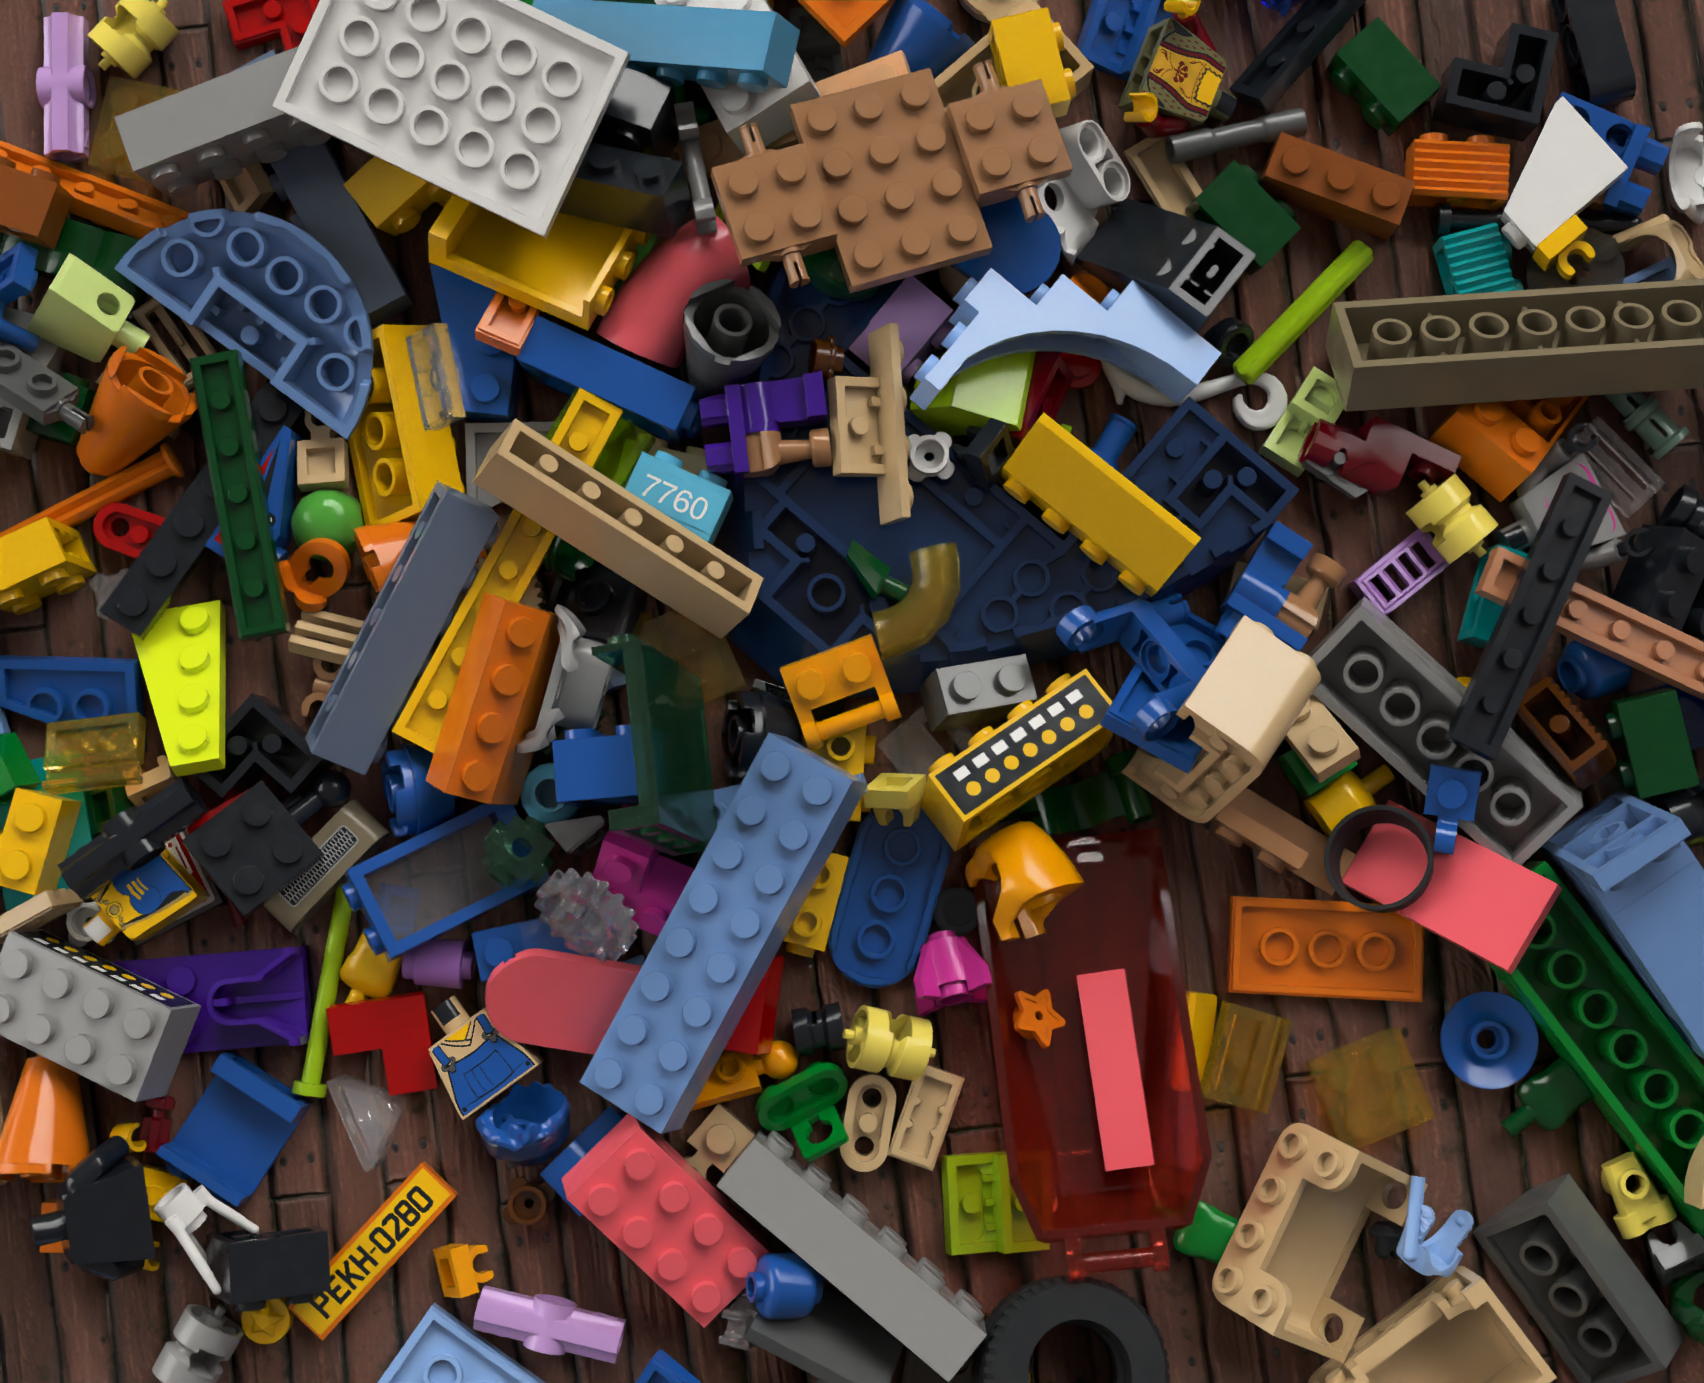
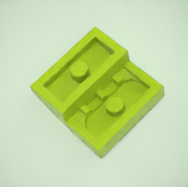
M1001 1151L941 1155L946 1254L955 1256L996 1251L1009 1254L1050 1250L1045 1151Z

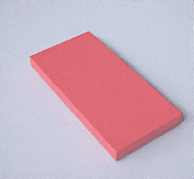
M1388 800L1387 806H1393L1408 812L1423 825L1430 837L1433 848L1437 823ZM1375 824L1358 850L1342 881L1346 887L1380 905L1397 902L1413 892L1424 877L1428 864L1426 850L1419 838L1410 830L1396 824ZM1456 833L1453 855L1433 851V873L1430 883L1422 896L1410 906L1395 911V913L1512 975L1562 888L1559 884Z

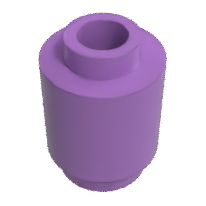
M437 938L403 955L402 960L403 978L413 979L415 985L462 989L465 980H473L476 969L475 951H469L468 941Z

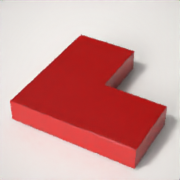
M226 0L222 2L234 45L238 51L279 38L282 39L284 49L287 51L300 45L320 0Z
M425 991L327 1006L326 1013L333 1056L382 1049L389 1096L438 1089L437 1068L428 1050L433 1046Z

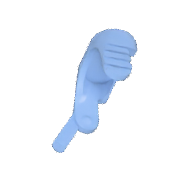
M1411 1175L1406 1225L1398 1242L1396 1253L1408 1266L1423 1275H1439L1449 1278L1463 1257V1253L1458 1249V1246L1462 1244V1241L1472 1230L1474 1224L1473 1217L1466 1210H1456L1432 1237L1423 1242L1434 1225L1435 1212L1431 1207L1423 1205L1426 1178Z

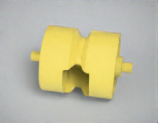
M120 0L115 5L117 15L114 18L105 16L87 34L103 51L101 55L104 58L98 65L104 71L110 65L115 68L118 65L135 80L153 62L151 52L153 50L163 51L180 33L165 17L167 13L164 9L170 3L167 0H158L157 3L153 0L151 2L149 0Z
M1456 473L1438 486L1435 483L1430 486L1425 479L1421 481L1417 486L1423 492L1419 495L1422 499L1411 507L1406 514L1423 533L1432 531L1435 534L1432 544L1447 563L1454 562L1466 552L1469 554L1474 552L1479 558L1487 553L1481 546L1484 543L1483 538L1499 524L1481 504L1472 506L1469 503L1472 493Z
M862 1005L855 1013L850 1029L844 1028L842 1032V1038L847 1039V1064L850 1068L879 1073L885 1067L887 1074L891 1077L916 1082L925 1072L929 1058H934L936 1055V1049L932 1048V1024L928 1019L900 1014L896 1019H892V1014L888 1010Z

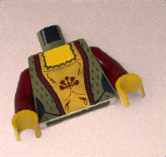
M1201 0L1165 1L1164 10L1173 13V18L1169 17L1148 28L1117 108L1125 112L1124 121L1135 122L1149 138H1161L1184 133L1190 128L1203 124L1208 115L1224 123L1231 117L1236 108L1237 98L1219 88L1227 64L1225 59L1216 53V48L1201 23L1197 12Z

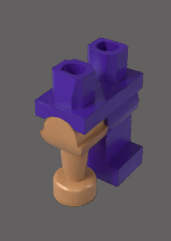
M822 371L805 373L802 377L770 382H753L740 386L739 384L726 385L725 394L699 400L703 429L729 426L731 442L704 445L708 473L735 474L736 481L773 475L780 465L811 459L813 466L816 468L832 466L828 428L811 430L808 440H782L781 429L827 423Z

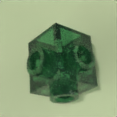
M515 814L508 825L499 819L482 841V844L488 848V851L480 862L487 866L485 872L497 883L505 888H510L512 885L520 890L529 879L537 885L554 863V860L547 855L555 843L548 839L551 833L542 823L531 816H527L523 820ZM513 842H520L530 850L529 854L526 857L516 856L512 851Z

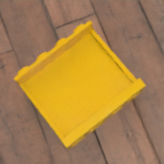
M453 194L428 232L429 262L588 331L597 314L605 316L609 310L615 293L613 287L617 280L625 281L630 274L635 261L634 251L638 244L645 246L652 234L558 213L546 239Z

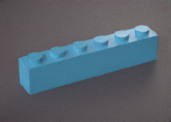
M533 0L532 5L549 15L628 52L631 57L626 68L674 83V86H683L685 80H690L712 89H724L725 83L737 84L745 90L757 93L766 92L767 87L787 88L800 30L780 14L769 11L594 0Z

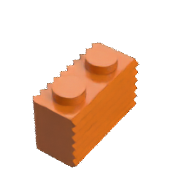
M1439 132L1425 133L1420 135V139L1413 140L1406 150L1405 178L1415 181V185L1406 207L1423 206L1428 208L1434 207L1435 203H1450L1452 209L1497 211L1508 200L1510 144L1496 143V138L1490 135L1471 136L1467 138L1466 142L1448 141L1449 136Z

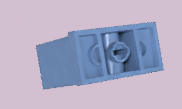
M1617 790L1560 828L1540 849L1548 860L1563 869L1638 982L1688 1047L1704 1059V869L1684 841V839L1692 834L1680 817Z

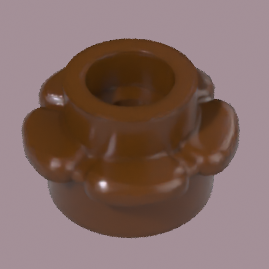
M828 335L827 339L814 338L809 350L808 373L822 371L824 383H827V380L832 378L833 375H840L844 364L843 346L835 345L836 340L833 335Z

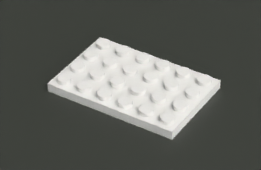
M320 0L272 106L287 115L547 239L631 56L628 52L520 0Z

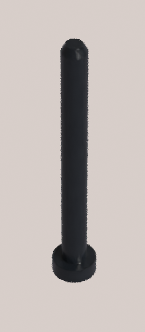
M1435 203L1431 218L1433 236H1446L1449 234L1450 229L1469 230L1495 222L1499 225V231H1501V228L1505 226L1501 221L1503 212L1452 210L1450 203ZM1577 215L1588 227L1586 233L1617 234L1643 223L1640 217L1631 215Z

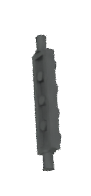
M0 339V397L42 425L64 421L81 434H86V430L89 432L94 425L95 419L76 407L79 402V388L15 346Z

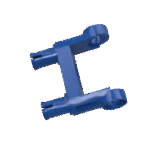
M1176 593L1151 603L1137 599L1099 612H1095L1089 605H1082L1073 609L1057 625L1056 635L1069 650H1079L1080 653L1118 641L1160 691L1154 694L1155 699L1149 701L1136 713L1131 723L1132 727L1148 743L1165 736L1182 719L1176 713L1207 671L1170 628V626L1187 622L1190 616L1188 602L1183 600L1173 604L1181 601L1183 597L1181 594ZM1159 647H1161L1166 654L1168 661L1167 668L1161 661L1159 655Z

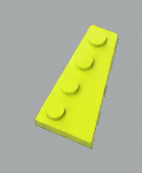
M221 600L168 608L163 612L144 640L133 633L132 637L169 765L176 777L225 769L226 610Z

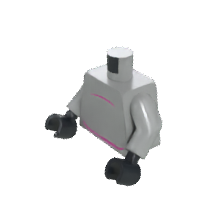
M1589 421L1578 422L1569 431L1567 440L1562 438L1557 440L1533 473L1516 488L1518 498L1509 504L1516 522L1497 531L1500 545L1519 551L1531 548L1563 475L1572 472L1601 487L1584 453L1575 457V451L1587 452L1592 450L1600 440V436L1589 444L1581 443L1578 440V429L1583 428ZM1610 504L1581 567V571H1595L1625 561L1628 554L1634 557L1651 555L1656 547L1639 551L1634 546L1635 537L1640 533L1649 532L1650 529L1637 528L1626 534ZM1625 535L1624 541H1621L1619 537Z

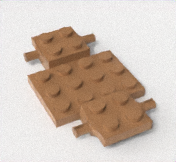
M985 60L984 65L981 61L972 67L981 92L975 97L949 103L945 112L931 69L919 70L790 105L789 116L799 144L779 150L765 149L757 123H750L749 129L747 124L743 125L738 129V133L746 155L738 161L711 168V178L740 266L743 267L761 261H782L790 288H798L799 282L802 287L811 281L802 257L835 248L849 292L853 293L989 255L993 246L979 208L1018 197L1025 221L1031 223L1034 218L1035 221H1038L1045 217L1046 213L1043 210L1037 190L1047 182L1069 177L1073 170L1042 80L1038 79L1013 87L1000 86L992 66V61Z

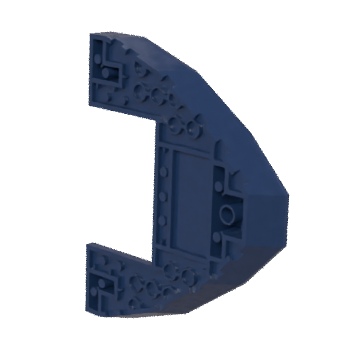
M774 261L762 292L774 303L781 318L779 340L773 352L744 384L802 377L803 374L808 373V357L812 340L814 338L827 339L828 335L835 337L836 346H843L844 348L842 372L840 375H833V377H870L852 362L846 354L850 351V346L870 324V320L906 278L889 282L879 293L865 300L851 301V299L836 297L834 299L821 293L811 282L802 287L799 282L798 288H790L783 262ZM824 383L827 423L781 429L782 440H808L811 430L828 428L831 445L827 383ZM1188 396L1122 473L1124 477L1201 537L1197 545L1162 587L1151 597L1146 592L1139 596L1130 591L1118 580L1121 572L1107 561L1100 565L1090 559L1079 548L1083 542L1072 533L1064 541L1060 539L995 482L990 489L974 484L968 466H962L956 462L952 446L949 448V459L955 467L953 475L946 480H942L937 476L925 477L921 482H914L908 477V482L912 486L914 495L913 505L910 509L911 518L891 525H880L877 477L833 476V465L816 468L813 466L811 459L780 465L773 475L736 481L735 474H727L723 476V479L728 482L725 488L732 491L734 499L721 526L723 552L764 578L750 614L728 632L729 640L784 688L786 686L780 672V667L872 634L894 695L921 693L919 687L938 668L1026 654L1029 666L1080 652L1079 650H1069L1056 635L1057 625L1062 618L1079 606L1089 605L1095 612H1099L1137 599L1151 603L1176 593L1184 597L1225 573L1268 528L1300 489ZM906 407L904 421L905 435L907 437L912 434H917L920 437L936 434L934 430L917 418ZM729 430L728 442H731L730 430ZM926 453L924 456L927 461L934 459L932 453ZM908 459V461H907V466L910 465V460H909V459ZM852 539L884 564L891 567L888 576L909 585L902 603L880 593L876 601L872 599L846 559ZM875 687L843 699L878 696Z

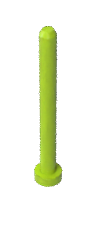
M340 884L335 893L301 1080L293 1081L291 1093L298 1095L326 1097L328 1085L321 1083L330 1034L326 1008L328 1005H334L340 980L339 973L342 968L352 909L341 888L344 884Z

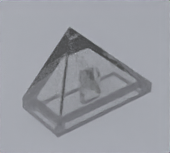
M346 1074L327 1081V1087L364 1172L382 1164L408 1098L401 1095L389 1096L388 1090Z

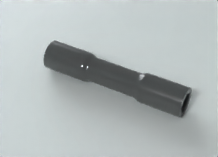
M1298 107L1262 115L1255 120L1214 129L1203 128L1167 136L1165 138L1166 156L1169 163L1173 165L1209 157L1216 152L1252 144L1276 142L1281 132L1294 137L1304 136L1308 128L1307 118L1304 110Z

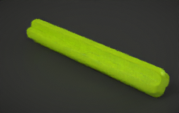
M1360 240L1353 241L1234 362L1233 373L1247 385L1253 384L1373 261L1372 249Z

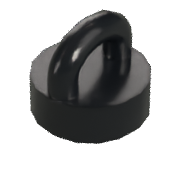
M1230 317L1212 326L1203 335V338L1221 352V355L1216 360L1217 363L1225 367H1233L1234 362L1254 343V332L1248 324L1237 318Z

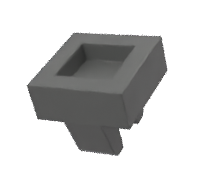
M1678 1220L1671 1222L1670 1231L1676 1239V1243L1671 1246L1662 1243L1654 1231L1647 1234L1646 1246L1652 1262V1271L1662 1287L1704 1267V1240L1699 1233L1693 1234Z

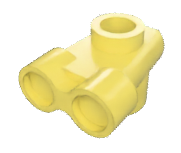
M1635 1152L1624 1153L1601 1165V1184L1614 1200L1618 1214L1613 1219L1623 1239L1638 1237L1649 1229L1666 1224L1677 1217L1668 1195L1659 1194ZM1634 1175L1633 1186L1627 1190L1626 1180L1629 1176Z

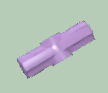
M54 12L50 16L44 17V67L38 68L36 73L37 96L41 107L44 109V155L50 160L78 163L89 158V109L95 107L97 95L95 78L89 67V37L87 36L89 33V22L84 16H77L68 12Z
M485 1285L477 1303L473 1329L523 1341V1346L544 1354L564 1355L568 1352L615 1364L622 1345L627 1319L577 1308L575 1302L559 1296L536 1294L532 1297Z

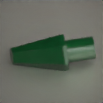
M852 539L846 559L872 599L876 601L880 593L902 603L909 585L888 576L891 567L884 564Z

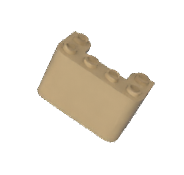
M1244 615L1235 625L1229 638L1192 693L1186 698L1176 713L1183 720L1189 715L1193 718L1195 728L1189 739L1202 747L1189 773L1181 771L1138 747L1121 773L1185 818L1197 823L1209 822L1260 776L1321 681L1320 672L1315 661L1307 654L1295 651L1275 637L1273 631L1266 625L1255 622Z
M1457 1266L1449 1278L1437 1277L1354 1341L1344 1363L1329 1359L1311 1375L1308 1383H1551L1557 1377L1485 1280L1465 1266Z

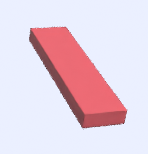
M1126 969L1076 975L1105 1171L1156 1165Z

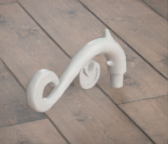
M1101 361V367L1113 389L1118 405L1123 404L1124 397L1127 395L1133 400L1149 405L1181 406L1188 396L1195 402H1199L1247 385L1238 379L1235 374L1199 382L1181 402L1176 404L1146 381L1126 370ZM1263 373L1252 384L1259 386L1267 393V403L1263 409H1250L1244 403L1242 394L1236 395L1232 400L1233 412L1238 421L1244 427L1253 431H1265L1276 426L1288 407V396L1283 384L1275 376L1268 373Z

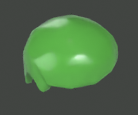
M318 489L305 495L300 500L291 518L292 536L298 548L311 539L328 538L341 544L349 555L357 548L353 529L364 526L361 504L343 489ZM313 555L311 557L315 561L330 562L324 556Z

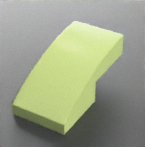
M1314 366L1258 453L1296 477H1299L1305 468L1302 467L1301 463L1297 462V457L1314 422L1318 423L1320 418L1335 424L1344 409L1336 380Z

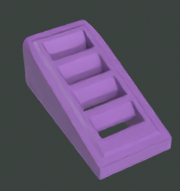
M1418 528L1348 583L1347 586L1359 601L1365 596L1387 616L1450 564L1447 563L1432 544L1434 539L1428 532L1423 533ZM1417 542L1420 543L1435 562L1429 569L1411 548ZM1403 553L1421 574L1416 579L1413 578L1398 559ZM1389 564L1407 585L1402 590L1384 570ZM1373 577H1378L1393 596L1387 601L1371 582Z

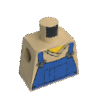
M454 995L431 1011V1014L446 1033V1036L428 1049L429 1054L462 1120L474 1114L545 1061L530 1044L519 1043L502 1035L491 1023L486 1008L470 1017Z

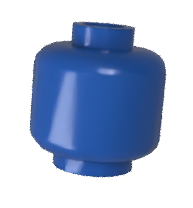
M1573 640L1563 648L1557 663V673L1562 686L1567 691L1583 700H1594L1618 692L1627 686L1632 676V667Z
M795 1252L767 1253L757 1261L755 1271L748 1273L746 1278V1294L749 1302L756 1304L757 1310L764 1318L771 1320L804 1318L813 1310L814 1305L821 1301L823 1278L818 1271Z

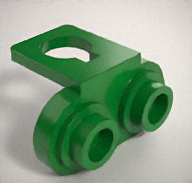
M824 1061L813 1062L799 1074L780 1084H773L765 1088L756 1102L755 1112L760 1124L770 1131H782L791 1128L806 1162H812L849 1141V1136L834 1105L845 1095L848 1082L843 1070L834 1063ZM820 1120L823 1125L832 1126V1133L826 1140L820 1143L809 1142V1135L813 1131L811 1124Z

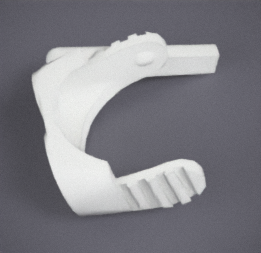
M1691 122L1683 124L1676 129L1666 157V172L1669 199L1672 207L1679 213L1686 214L1695 224L1700 225L1704 222L1703 135L1699 134L1703 130V125L1701 122Z

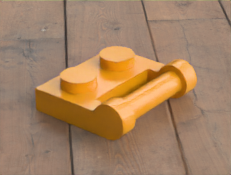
M872 634L780 667L782 678L810 751L824 746V740L884 718L890 722L902 717ZM875 687L879 700L816 723L812 709Z

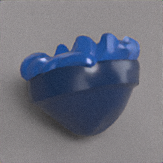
M537 1080L531 1082L530 1086L514 1083L511 1091L503 1096L497 1104H492L480 1114L475 1125L482 1136L488 1153L492 1157L517 1166L532 1167L553 1156L567 1139L570 1133L571 1106L566 1096L549 1083L541 1084Z

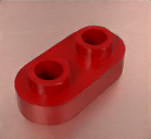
M115 502L104 506L98 511L94 518L93 531L96 539L103 546L137 559L166 518L124 503ZM127 521L129 531L126 535L119 537L116 532L117 526L120 522Z

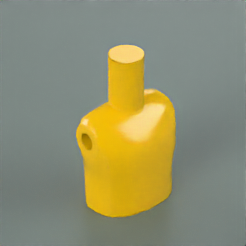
M1382 764L1363 779H1360L1354 772L1349 770L1305 799L1304 804L1318 826L1329 838L1335 826L1344 817L1358 809L1376 805L1372 795L1392 782L1395 777L1385 764Z
M362 931L355 948L347 957L339 973L340 979L352 988L345 1003L367 1000L369 997L380 998L389 996L395 986L399 970L402 966L403 956L389 963L384 953L375 956Z

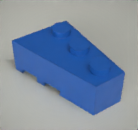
M430 265L460 411L469 422H512L515 418L517 419L523 368L516 359V356L475 339V329L497 291L437 265Z

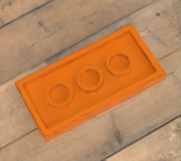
M1230 896L1227 992L1422 1002L1425 928L1395 912H1371L1343 901ZM1364 903L1369 905H1380L1378 903Z

